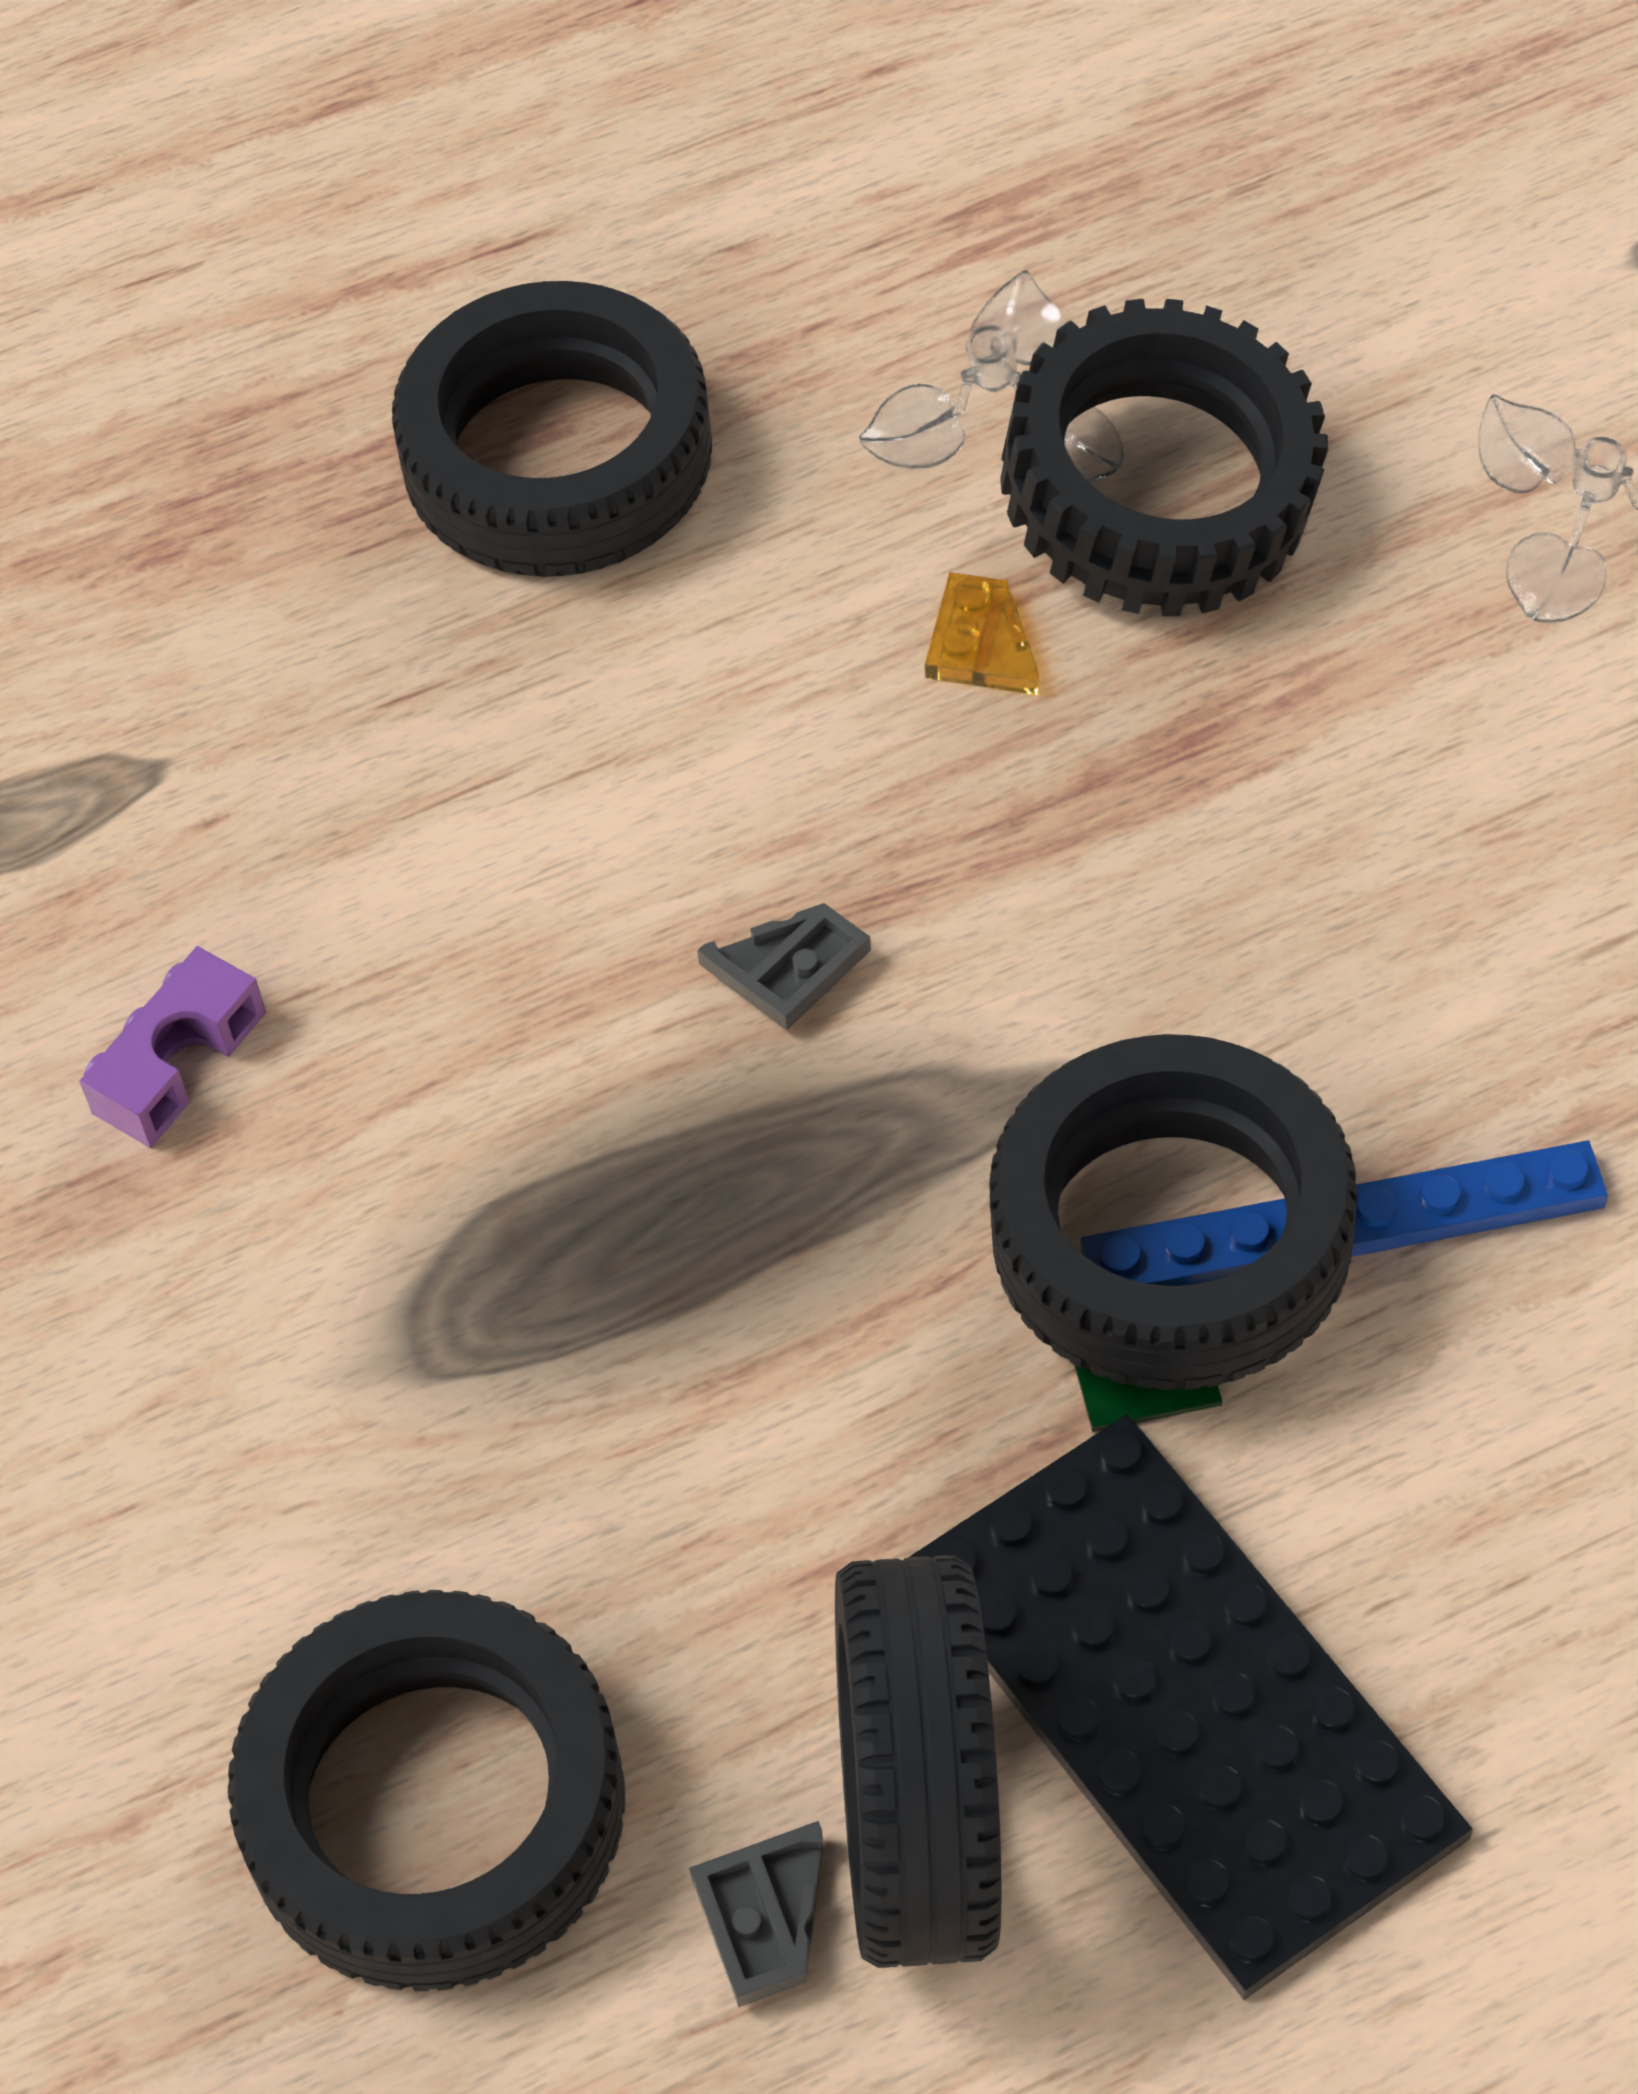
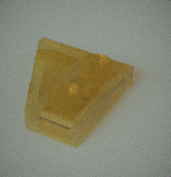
M949 572L925 661V679L1038 695L1039 672L1007 580Z

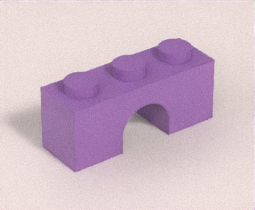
M196 946L182 963L175 964L168 971L161 988L147 1004L136 1009L129 1016L123 1031L107 1050L94 1056L87 1065L84 1076L79 1082L91 1113L151 1148L190 1103L179 1070L168 1064V1059L178 1050L191 1045H205L229 1057L266 1014L256 978L203 948Z

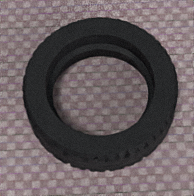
M543 281L505 288L478 298L454 311L426 335L408 358L395 387V398L392 402V424L406 491L412 506L416 508L417 515L421 521L425 522L426 527L438 536L440 541L450 546L454 551L475 562L504 572L541 577L582 574L620 563L653 545L681 521V518L687 514L693 506V502L697 500L701 493V487L705 484L708 476L707 471L710 469L712 434L707 389L703 368L695 349L690 345L689 339L680 331V328L660 311L632 295L606 286L575 281ZM574 379L604 384L631 396L642 404L651 415L639 436L619 454L593 468L565 476L529 478L504 474L472 460L456 445L465 426L490 402L514 389L542 381Z
M1161 1034L1120 1040L1086 1052L1050 1073L1044 1078V1081L1037 1084L1028 1093L1027 1098L1019 1103L1015 1108V1114L1008 1119L1004 1126V1132L1000 1135L996 1145L997 1152L993 1155L989 1181L992 1245L997 1273L1000 1275L1001 1285L1009 1298V1302L1014 1310L1021 1314V1320L1024 1324L1034 1331L1035 1336L1039 1340L1050 1345L1052 1351L1059 1356L1069 1359L1070 1363L1082 1369H1087L1092 1374L1102 1378H1109L1122 1384L1149 1389L1187 1390L1217 1386L1222 1383L1245 1378L1246 1375L1258 1373L1264 1370L1266 1366L1275 1364L1285 1358L1287 1353L1295 1351L1303 1344L1305 1338L1315 1333L1320 1323L1325 1321L1330 1314L1332 1305L1338 1301L1348 1276L1354 1242L1357 1184L1355 1183L1356 1171L1352 1160V1153L1349 1144L1345 1142V1134L1341 1126L1336 1123V1117L1322 1103L1320 1096L1311 1090L1308 1084L1301 1078L1292 1074L1290 1070L1281 1064L1272 1061V1059L1240 1045L1210 1037ZM1165 1137L1188 1138L1230 1149L1244 1156L1263 1170L1278 1186L1285 1197L1286 1222L1283 1234L1275 1245L1257 1261L1240 1271L1214 1281L1195 1285H1154L1113 1274L1082 1255L1062 1233L1058 1215L1060 1195L1070 1180L1081 1169L1113 1149L1147 1139Z
M954 1555L934 1556L933 1558L927 1556L904 1558V1560L899 1558L879 1559L871 1562V1560L852 1561L836 1573L835 1642L846 1831L860 1955L863 1960L877 1968L898 1967V1965L906 1967L927 1965L928 1963L935 1965L957 1963L958 1961H982L995 1951L999 1945L1002 1876L999 1796L992 1701L982 1615L974 1574L969 1564Z
M417 1590L405 1592L401 1595L391 1594L380 1597L376 1601L369 1600L361 1603L352 1610H345L333 1616L331 1621L321 1623L313 1629L311 1634L298 1640L292 1646V1650L284 1653L276 1662L277 1666L266 1674L260 1683V1688L252 1695L248 1703L250 1709L242 1716L238 1726V1734L234 1738L232 1746L234 1758L229 1762L228 1799L232 1805L229 1812L237 1844L264 1903L275 1920L281 1923L288 1936L298 1943L309 1955H317L322 1964L331 1969L338 1970L340 1974L352 1979L362 1977L365 1983L374 1986L381 1985L395 1990H402L406 1987H412L414 1991H428L429 1989H437L438 1991L448 1990L457 1984L469 1986L479 1983V1980L486 1978L490 1980L502 1975L505 1969H515L525 1964L527 1959L532 1956L536 1957L545 1951L547 1943L557 1941L567 1932V1928L571 1924H575L582 1916V1907L593 1901L600 1885L604 1883L609 1873L608 1863L615 1858L618 1842L622 1834L623 1821L621 1815L625 1812V1781L611 1715L604 1695L599 1692V1686L594 1675L590 1672L581 1656L573 1653L571 1645L563 1637L556 1634L555 1630L546 1623L536 1622L532 1614L524 1610H518L514 1605L504 1601H491L490 1597L480 1594L470 1595L468 1592L463 1591L443 1592L442 1590H428L423 1593ZM437 1687H455L487 1693L518 1708L534 1727L545 1750L549 1776L548 1793L545 1808L538 1822L521 1845L503 1862L474 1880L453 1888L421 1894H398L375 1890L355 1883L343 1875L329 1861L322 1851L312 1828L309 1813V1788L323 1755L333 1741L354 1720L388 1699L408 1692Z

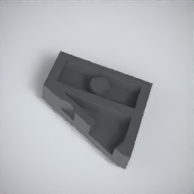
M822 903L796 912L788 920H773L750 928V938L718 948L715 941L701 946L697 953L699 965L787 1030L871 951V941L869 935L828 905Z
M819 1821L689 1868L692 1882L738 2008L807 1982L824 1841Z

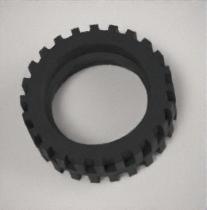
M1144 299L1126 300L1124 310L1120 313L1111 315L1105 305L1090 310L1086 325L1081 328L1072 320L1068 321L1057 329L1053 347L1045 342L1041 343L1032 355L1029 371L1025 370L1022 372L1017 384L1001 458L1004 463L1000 483L1001 493L1003 495H1010L1007 515L1014 528L1023 525L1027 526L1024 546L1033 558L1046 553L1053 560L1050 569L1052 576L1063 584L1071 576L1086 584L1083 596L1100 603L1103 594L1124 600L1122 611L1139 614L1142 604L1160 605L1162 617L1180 616L1185 604L1198 603L1201 613L1219 610L1223 596L1230 592L1240 602L1254 594L1259 576L1263 577L1267 582H1271L1281 572L1286 555L1293 556L1300 543L1325 470L1323 464L1328 452V435L1319 434L1325 418L1321 402L1307 403L1306 401L1312 385L1308 376L1302 369L1294 373L1287 369L1286 363L1289 353L1278 342L1267 348L1256 340L1259 328L1245 320L1242 321L1238 328L1220 320L1223 310L1207 305L1204 314L1184 311L1183 300L1166 299L1163 308H1146ZM1150 396L1180 401L1214 416L1228 426L1242 440L1259 469V485L1254 496L1249 500L1217 515L1196 519H1169L1146 515L1118 504L1097 490L1084 478L1074 465L1064 445L1068 425L1085 411L1102 403L1120 398Z

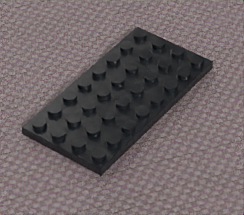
M1128 1414L1122 1416L908 1557L927 1556L933 1558L934 1556L954 1555L971 1566L979 1597L990 1675L1243 2000L1471 1839L1473 1828Z

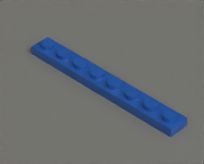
M1581 1141L1357 1184L1352 1257L1603 1209L1606 1206L1608 1193L1590 1141ZM1285 1198L1081 1237V1253L1096 1265L1113 1274L1142 1283L1183 1286L1214 1281L1240 1271L1257 1261L1281 1238L1286 1222Z

